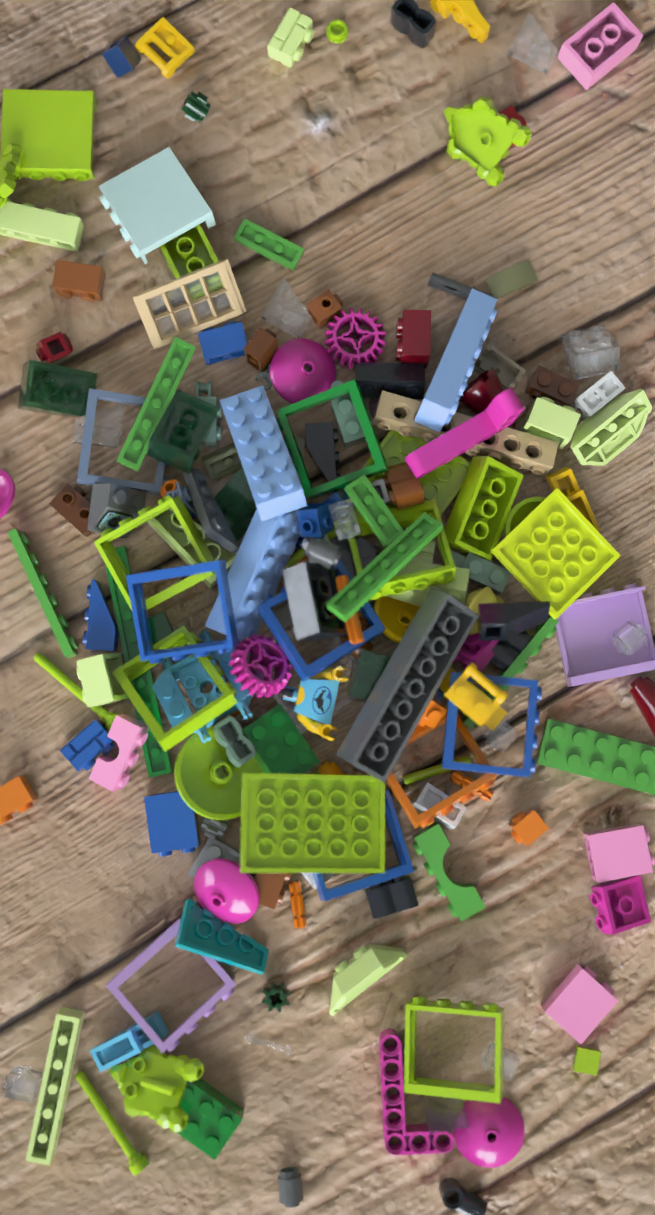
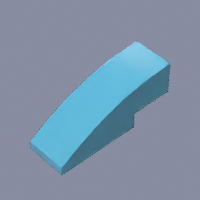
M159 1011L144 1018L161 1040L168 1035L169 1030ZM136 1022L90 1049V1053L99 1071L102 1072L140 1053L144 1048L154 1043Z

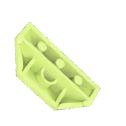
M643 389L614 397L591 417L588 416L576 426L571 448L581 465L605 466L640 436L646 423L647 415L652 410V406Z
M369 944L365 947L362 945L353 953L354 957L348 962L343 960L334 968L336 972L333 973L329 1005L330 1014L334 1016L369 986L407 957L406 951L400 947Z

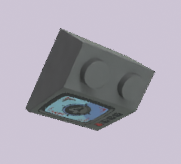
M112 483L93 484L87 530L102 533L112 528L114 531L120 527L118 523L128 517H131L132 520L139 517L138 512L145 508L147 493ZM132 530L120 536L119 538H127L128 535L132 532Z

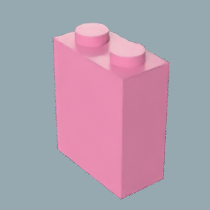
M635 823L583 833L592 879L597 883L653 872L652 866L655 864L652 852L648 849L647 842H650V836L644 825Z
M577 964L541 1007L577 1042L582 1044L616 1005L618 1000L613 996L615 991L607 983L603 982L601 985L595 980L598 976L588 966L583 969Z

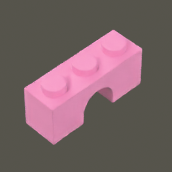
M128 714L116 715L107 737L117 742L119 755L116 759L108 755L97 758L89 779L112 792L124 788L130 779L128 774L131 767L138 761L139 754L137 753L140 746L148 738L147 730L149 727L147 724Z

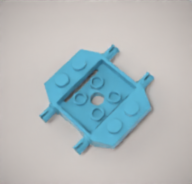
M204 631L206 637L203 633L200 634L204 643L213 641L209 631ZM218 650L209 651L212 657L209 660L214 666L217 664L215 660L219 661L226 677L237 693L234 697L237 704L194 732L198 733L202 743H206V739L208 741L211 740L206 728L212 726L222 716L232 714L240 710L244 720L249 719L248 716L252 717L253 715L248 707L253 695L248 696L247 688L240 690L242 684L240 682L234 683L237 677L230 674L233 667L229 666L232 660L230 657L232 652L218 654ZM194 654L176 664L172 663L170 657H167L166 661L164 659V662H162L164 670L152 686L173 728L193 715L177 681H181L196 712L223 695ZM212 684L213 689L210 693H202L204 685Z

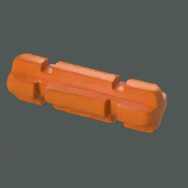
M454 770L450 776V781L457 785L460 784L462 788L475 780L467 775L463 776L464 774L458 770ZM480 789L473 794L479 795V798L488 802L494 792L491 789L484 792Z
M289 882L294 927H306L301 882Z

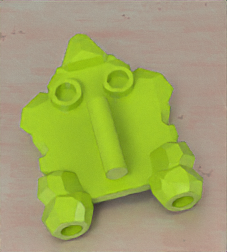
M485 96L473 101V105L465 104L461 108L447 107L444 109V115L449 124L448 133L449 137H451L448 140L446 152L452 159L467 161L469 166L477 169L476 174L480 179H485L488 185L496 187L501 184L505 173L498 163L502 158L508 156V149L512 143L520 147L528 144L532 137L530 128L522 126L519 120L514 118L509 120L506 115L499 114L492 99Z
M9 143L5 147L3 158L0 159V207H3L8 202V196L14 192L16 182L13 174L21 165L23 150L19 145Z
M151 1045L144 1048L139 1053V1057L135 1056L125 1063L116 1064L110 1068V1075L118 1083V1088L122 1095L125 1096L123 1102L125 1112L129 1116L149 1115V1118L157 1120V1124L161 1127H169L172 1132L182 1131L187 1126L188 1116L180 1108L187 1082L200 1079L204 1072L203 1063L199 1059H190L187 1055H178V1057L174 1055L167 1056L156 1045Z

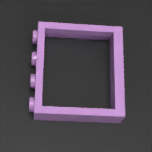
M181 919L176 920L106 983V987L162 1053L166 1050L168 1052L172 1051L180 1043L178 1038L184 1033L190 1034L198 1026L197 1021L203 1015L206 1018L216 1009L215 1004L221 998L225 1001L234 992L232 988L236 985L215 959L201 955L225 984L164 1041L161 1040L118 987L178 934Z

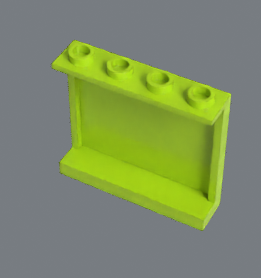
M3 89L0 159L3 158V151L9 143L21 147L23 154L20 168L15 170L13 174L15 180L21 178H31L33 180L53 178L57 181H64L65 179H76L78 181L95 179L92 171L94 110L97 111V100L94 92Z

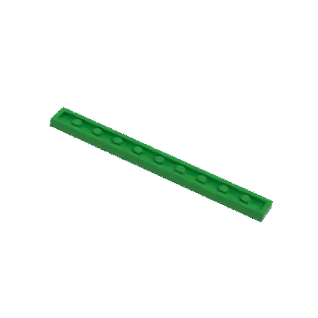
M126 546L115 548L129 575H131ZM105 563L124 660L127 663L140 654L133 613ZM149 669L130 683L164 732L157 695L152 687L154 684L152 670ZM134 706L136 718L139 721L145 723V721L143 720V718ZM148 728V738L142 745L148 777L172 773L168 750L164 751Z

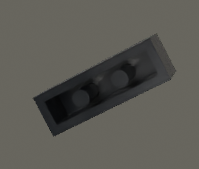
M355 363V380L359 384L363 398H379L383 390L410 399H423L425 387L424 363Z

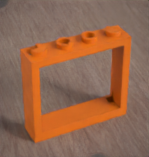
M447 712L434 729L427 725L423 727L417 725L406 746L445 724ZM457 715L456 730L479 765L491 766ZM392 771L386 782L416 829L419 826L424 828L427 825H431L434 822L433 818L439 814H442V816L449 814L455 809L454 805L460 801L463 804L467 803L475 797L473 793L481 789L483 792L488 790L491 786L495 785L493 781H495L497 774L485 773L479 779L421 814L417 813Z

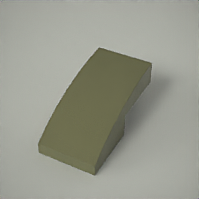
M530 260L518 263L486 278L492 295L498 300L516 290L520 291L539 281Z

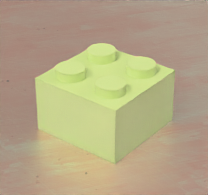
M537 397L529 408L520 431L559 442L557 448L562 450L571 440L581 414L576 413V410L570 406L564 405L561 407L554 404V401L550 398Z
M121 653L100 654L76 661L78 666L76 669L77 676L81 680L83 687L82 697L87 707L107 705L129 699L112 673L124 665Z

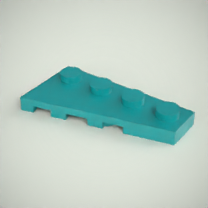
M190 898L185 901L175 942L176 947L260 975L265 973L269 949L246 934H240L227 922L223 923L213 916V913L207 909H201Z

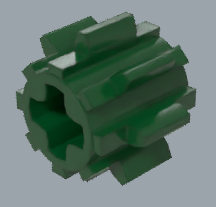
M193 91L190 92L182 105L181 110L186 112L184 116L192 122L195 120L203 121L211 107V104L207 102L208 97L201 92L197 94Z
M271 981L270 988H263L262 992L266 997L262 999V1003L269 1005V1012L274 1008L280 1013L282 1005L289 1006L290 1001L287 999V996L290 995V990H284V982L275 985ZM277 992L280 993V998H277L276 1001L272 1000V995H275Z

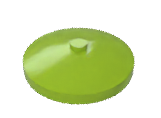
M214 726L206 728L211 737L210 741L206 739L207 742L202 743L198 733H195L180 749L175 762V783L181 798L194 812L213 820H229L241 816L242 773H264L254 757L239 768L234 766L228 759L225 748L215 739L213 734Z

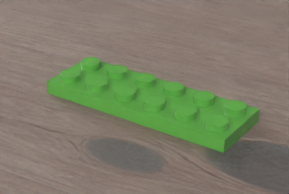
M546 719L536 764L655 795L654 746Z

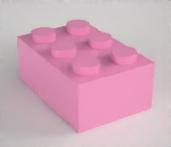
M613 2L562 44L558 59L581 85L588 90L637 49L643 34Z

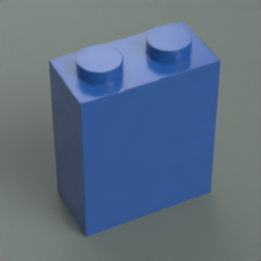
M172 791L145 796L144 801L151 853H158V857L172 855L173 850L181 849L182 853L196 851L195 847H199L201 844L197 813L186 805L179 792Z

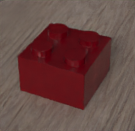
M403 310L402 317H398L396 338H400V340H397L396 361H400V363H424V368H427L431 356V310Z

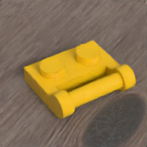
M164 17L152 26L135 44V48L153 61L162 70L161 73L167 79L172 77L175 70L195 52L194 47ZM152 41L171 58L168 63L149 46Z
M472 662L444 696L482 727L508 697L509 693L505 689L501 690ZM471 676L496 698L492 702L488 701L466 680Z

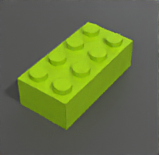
M200 224L159 246L175 279L219 261ZM218 272L204 277L210 293L223 288ZM200 280L186 284L192 301L205 296Z
M473 456L445 527L449 546L462 553L468 554L470 552L491 561L493 556L491 550L499 541L524 475L489 456Z

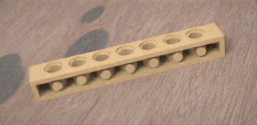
M382 390L373 418V425L382 430L397 431L406 437L414 436L421 438L426 443L446 433L441 430L440 432L434 431L414 422L422 402ZM455 412L449 425H443V427L448 432L473 417ZM394 413L401 414L403 419L397 418ZM507 427L487 439L491 445L482 442L466 451V454L471 456H489L498 462L509 464L510 467L515 469L523 468L530 470L535 475H547L554 466L559 442ZM504 445L511 447L512 451H508ZM526 452L532 453L534 458L529 457Z

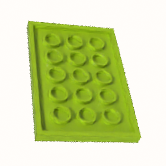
M242 773L240 872L385 873V783L368 775Z

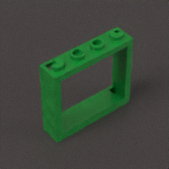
M355 379L277 410L279 417L276 418L280 431L284 430L286 436L284 442L288 452L292 453L294 459L292 463L296 473L300 476V484L304 496L306 495L307 498L313 500L342 489L364 474L367 478L389 471L362 392ZM350 393L374 465L313 488L288 416Z

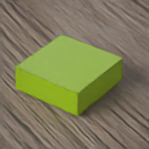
M576 1045L572 1066L573 1071L597 1076L601 1051Z

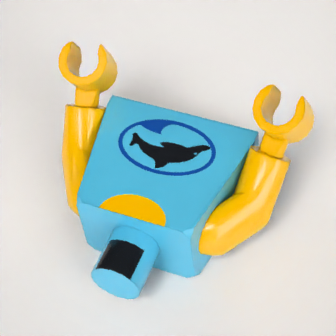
M346 667L326 668L304 682L301 680L299 688L286 686L284 689L283 700L296 702L294 712L297 713L298 720L309 731L319 734L330 741L334 740L329 737L330 730L338 731L336 727L330 724L339 682L348 681L347 678H342V672L349 670Z

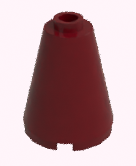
M493 367L489 371H484L470 382L467 387L468 390L463 392L459 401L477 415L485 411L493 399L505 391ZM514 421L508 428L513 429L517 423Z
M639 676L630 684L632 689L629 692L655 736V682L649 677L643 679Z

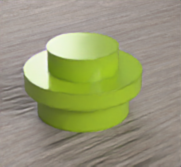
M333 20L327 26V38L333 43L344 42L348 37L347 25L341 20Z

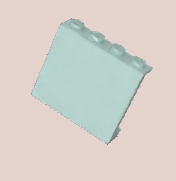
M170 147L98 186L102 193V196L99 198L104 208H110L112 212L109 214L114 224L121 225L122 228L119 230L126 242L131 241L132 245H130L133 254L136 258L141 257L144 264L148 263L145 254L204 222L208 229L216 225L212 210Z

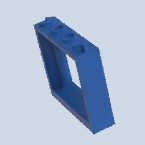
M225 559L126 575L141 661L149 660L150 664L164 662L163 658L172 657V661L186 659V654L195 653V657L210 655L209 651L218 650V654H223L225 652H232V648L239 645ZM216 571L227 639L154 650L142 583Z
M340 559L336 566L332 565L338 576L347 575L349 581L353 580ZM285 586L280 589L281 593L273 597L271 594L260 601L261 605L258 608L262 619L303 682L378 637L385 630V627L367 601L360 608V611L371 626L362 632L364 641L359 644H351L349 640L307 666L271 610L288 599Z
M451 672L449 688L462 673ZM485 675L496 685L529 688L522 769L453 762L458 707L448 699L442 769L518 777H530L531 773H535L536 759L532 758V751L537 749L538 734H534V727L539 725L540 710H536V702L541 700L542 687L538 686V680ZM471 676L466 680V682L478 683Z
M389 789L385 790V821L398 864L385 868V873H370L326 888L322 873H313L321 901H328L414 872Z

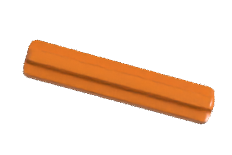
M340 575L335 578L338 593L350 582L347 575ZM356 612L345 622L351 644H359L364 641L358 613Z

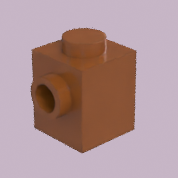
M330 289L307 303V312L317 327L321 329L333 321L335 315L338 317L341 315L343 303L337 294L333 295Z

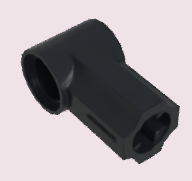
M453 1178L442 1180L439 1185V1193L444 1205L448 1209H456L464 1215H485L488 1205L486 1200L460 1186L458 1181ZM449 1191H456L453 1196H446Z

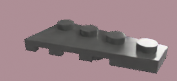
M188 464L181 470L204 534L232 554L236 553L240 547L206 482V476L200 469L196 470Z

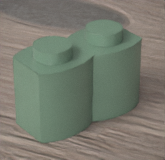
M228 716L213 727L215 739L225 748L226 755L234 766L239 768L256 756L254 746L243 736L241 726L233 717Z

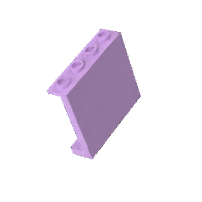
M637 583L623 586L622 591L615 592L614 588L601 590V595L592 596V592L581 594L578 597L579 599L575 600L557 618L559 622L555 625L557 628L555 632L567 687L655 670V647L642 590H645V586L637 587Z

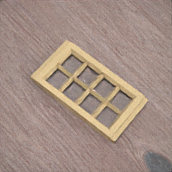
M228 259L218 261L133 296L154 349L172 343L175 337L182 339L247 312Z

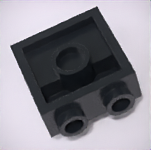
M345 530L334 537L330 543L339 546L338 551L342 553L340 560L354 579L357 575ZM355 537L364 569L379 555L377 552L380 547L362 537Z

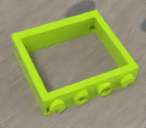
M168 495L158 500L159 505L152 509L151 506L140 510L138 512L139 517L133 520L131 517L118 523L119 528L114 531L112 528L100 533L101 538L94 541L131 610L126 575H129L111 541L172 508L201 562L215 561L180 496L171 498ZM216 571L191 575L146 599L147 610L212 576Z
M435 499L401 510H397L396 507L389 509L401 527L410 526L424 512L442 523ZM362 515L344 518L356 575L363 570L355 537L374 533ZM444 527L436 536L444 566L393 577L370 600L378 599L381 596L399 595L409 590H422L428 586L445 585L451 581H456V567Z
M183 625L154 644L153 648L154 650L198 644L200 641L193 631L189 633ZM139 654L112 672L164 751H167L237 704L234 694L237 693L230 681L225 683L221 678L224 676V673L217 664L214 666L209 661L212 659L211 655L196 658L223 695L166 733L163 732L130 683L158 663L150 664L149 660L141 661Z
M415 996L413 999H410L406 1003L404 1093L500 1103L503 1098L504 1007H498L496 1003H484V1006L474 1005L473 1001L468 1000L460 1001V1003H450V1000L445 998L427 1001V998L422 996ZM417 1010L495 1017V1085L416 1077Z

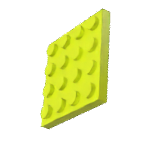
M558 488L554 489L491 550V553L537 602H550L549 615L553 619H557L621 556Z

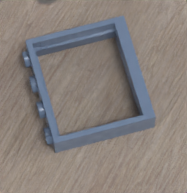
M89 388L77 483L91 486L93 484L112 483L146 492L147 494L160 495V489L167 481V476H163L164 467H169L170 454H167L166 451L167 445L172 444L173 432L169 431L170 422L174 423L176 409H172L173 402H170L163 417L155 484L89 475L88 467L97 399L141 407L146 397Z

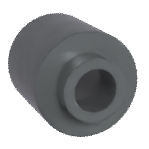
M311 537L304 555L308 556L309 560L330 569L331 565H337L342 553L338 551L339 546L319 537L317 539Z
M297 1167L283 1168L279 1170L280 1176L277 1177L280 1203L285 1204L287 1208L297 1207L299 1202L304 1199L301 1174Z

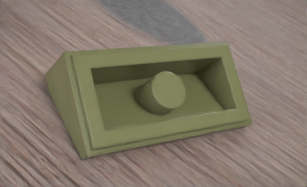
M234 443L202 457L212 482L243 468Z

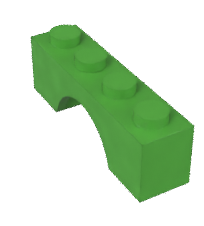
M437 822L412 835L415 839L412 845L418 856L423 853L427 861L423 864L430 876L434 874L438 880L435 886L442 897L446 895L450 901L447 907L453 918L458 916L462 922L486 908L472 883H456L446 876L443 869V857L450 843Z

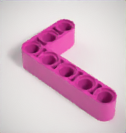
M509 388L496 396L485 411L413 451L404 459L416 479H419L510 426L525 407L513 388Z
M390 1028L383 1030L379 1035L383 1137L387 1152L391 1155L449 1152L454 1146V1138L447 1124H405L402 1045L397 1031ZM387 1038H394L396 1043L392 1047H387L384 1045V1041ZM394 1062L397 1064V1068L394 1071H388L385 1069L386 1064ZM390 1087H396L399 1090L395 1095L386 1093ZM393 1111L398 1112L400 1114L399 1117L394 1120L389 1119L387 1117L388 1114ZM440 1134L448 1135L447 1140L443 1142L436 1139ZM416 1135H422L425 1137L424 1140L420 1143H415L413 1141V1138ZM393 1136L401 1138L397 1144H391L389 1139Z

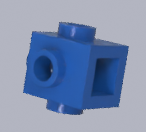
M308 503L307 506L296 510L297 524L301 537H312L315 539L319 537L322 539L325 537V534L333 530V519L330 515L328 503Z

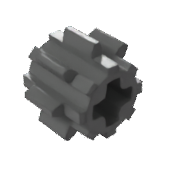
M205 817L201 830L205 831L204 835L209 838L215 839L218 837L222 839L230 819L213 820Z

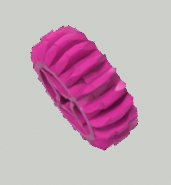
M351 307L348 315L342 310L341 318L335 315L333 317L334 323H328L330 330L325 331V336L328 338L325 340V345L330 347L327 349L328 354H334L332 357L333 361L341 359V367L346 362L348 363V369H352L353 364L356 362L359 364L361 362L369 363L370 360L376 362L378 359L377 355H382L383 350L380 347H385L386 341L383 338L386 337V332L381 331L383 329L382 323L376 324L378 321L377 316L370 319V311L363 315L362 308L358 309V313H354V309ZM350 324V330L337 337L339 331ZM358 324L364 325L371 332H369L368 330H361L358 327ZM353 330L355 331V336L359 339L357 347L356 342L352 338ZM369 341H374L369 350L361 353V346L368 344ZM339 345L351 348L353 354L345 352Z
M256 634L251 635L235 646L234 651L230 655L232 660L229 666L233 667L230 674L237 677L234 683L240 682L242 684L240 690L248 689V696L255 693L257 698H261L263 695L267 698L273 694H278L281 689L287 686V681L292 676L289 673L292 670V666L287 664L290 661L285 656L284 651L281 650L278 642L276 644L273 643V637H269L266 640L264 634L259 637ZM248 652H250V657H249L250 663H249V664H247V654H248ZM272 668H274V679H273V681H272V677H271V675H273V674H272Z

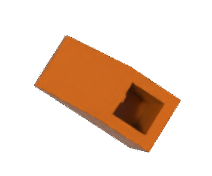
M20 775L0 786V825L13 819L11 814L19 810L23 813L32 808V802L38 799L25 775Z

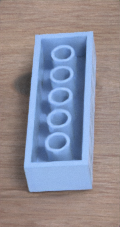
M472 288L414 422L437 432H440L443 425H449L458 407V401L466 388L468 377H470L473 371L474 363L481 352L482 344L489 333V327L498 310L494 309L498 299Z
M260 386L221 399L220 403L261 520L264 521L307 506L303 489L264 387Z
M256 509L228 572L238 641L240 642L251 635H257L263 620L258 612V608L261 605L260 601L268 595H275L276 588L283 575L282 570L286 569L290 556L295 550V545L301 534L295 511L262 521L258 509ZM219 594L205 626L226 635Z

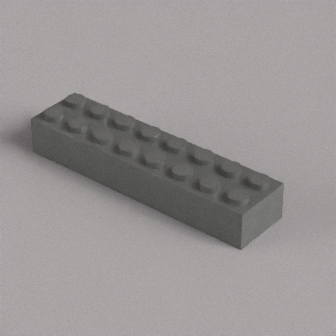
M430 588L336 755L385 783L479 615L450 594Z

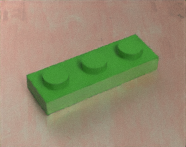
M245 218L234 236L235 242L292 271L296 269L304 254V248Z
M365 474L344 488L383 547L392 543L404 532Z

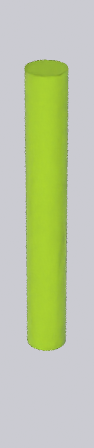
M469 756L453 760V762L472 764ZM442 764L404 775L403 780L406 785L452 771V769H442Z

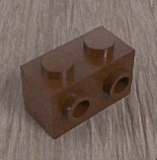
M538 365L524 393L529 394L535 400L537 397H547L552 399L554 404L561 407L564 405L570 406L580 384Z
M67 483L49 504L84 536L88 537L93 532L87 530L90 503L84 498L86 493L76 485L73 488Z

